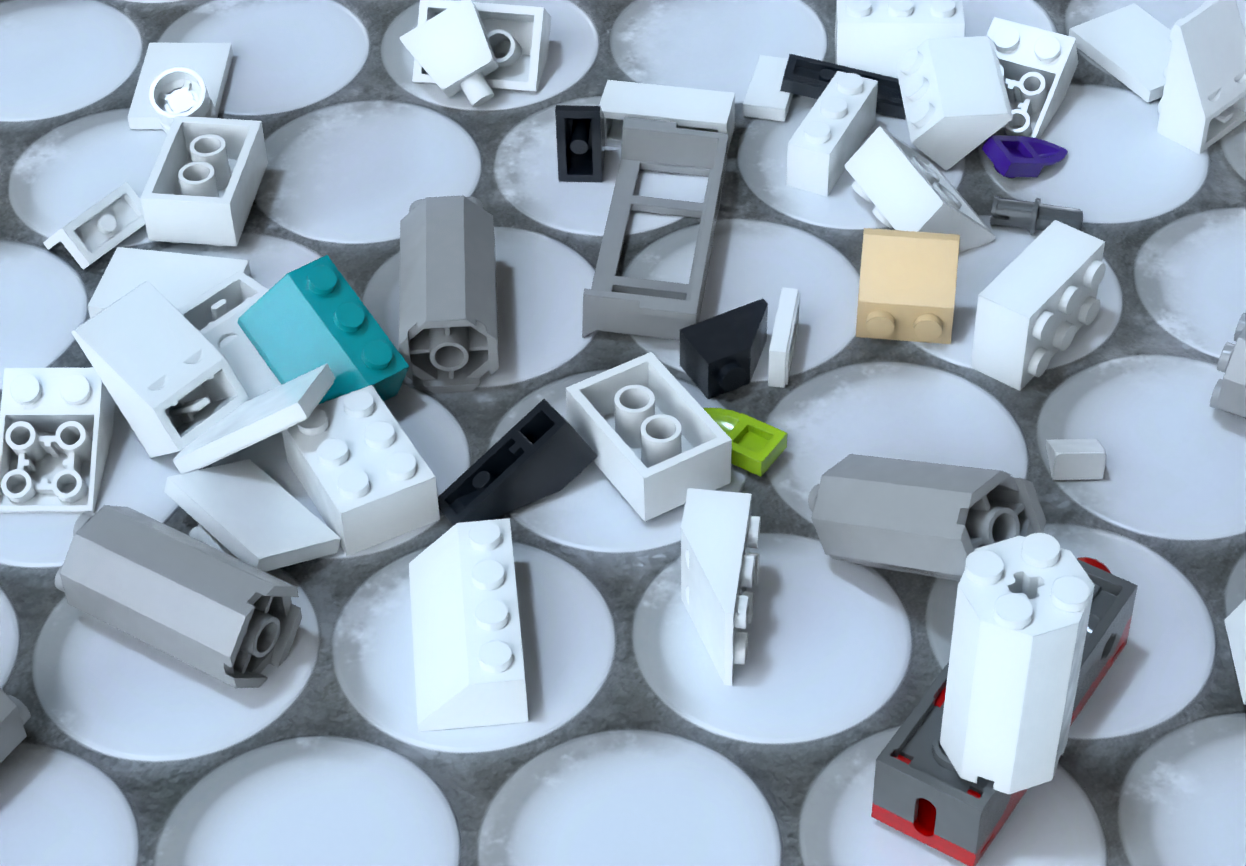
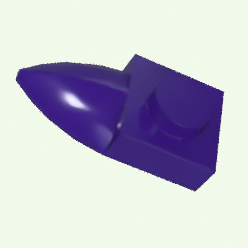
M992 135L982 147L984 153L994 164L995 170L1007 178L1038 177L1043 167H1048L1062 161L1068 153L1066 149L1056 144L1026 136Z

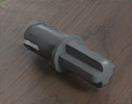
M994 196L991 210L992 216L990 218V225L996 224L1030 229V234H1035L1036 230L1044 231L1054 220L1081 231L1083 211L1075 208L1041 204V199L1036 198L1035 202Z

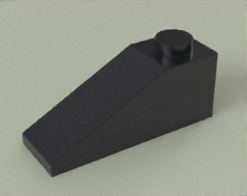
M543 399L438 496L439 510L453 526L460 522L491 520L561 491L597 455L568 421Z

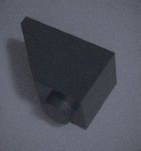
M556 105L555 118L559 182H602L605 159V123L601 106Z
M763 298L680 329V366L707 399L733 391L751 382L767 340L768 303Z

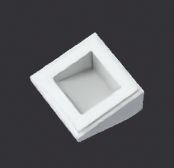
M1097 439L1046 440L1052 480L1103 479L1106 452Z

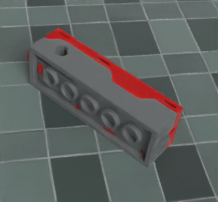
M1090 557L1077 558V561L1095 587L1070 726L1127 644L1138 587L1136 584L1111 574L1109 568L1104 563ZM948 662L876 759L871 817L968 866H976L1028 789L1006 794L993 789L994 781L978 776L976 784L962 779L958 775L940 744Z

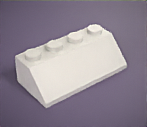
M510 518L456 523L409 563L418 732L529 722Z

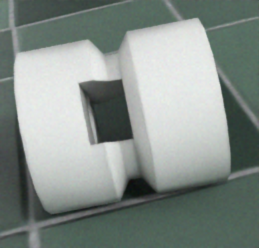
M182 67L165 70L155 78L150 86L149 98L151 105L166 135L175 116L217 118L215 107L204 81L193 70Z

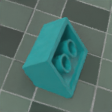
M328 255L287 273L242 314L237 322L281 384H285L320 366L328 364L336 379L319 404L370 385L375 388L384 402L398 394L409 369L408 363Z

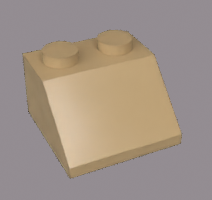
M864 228L856 337L951 344L960 235Z

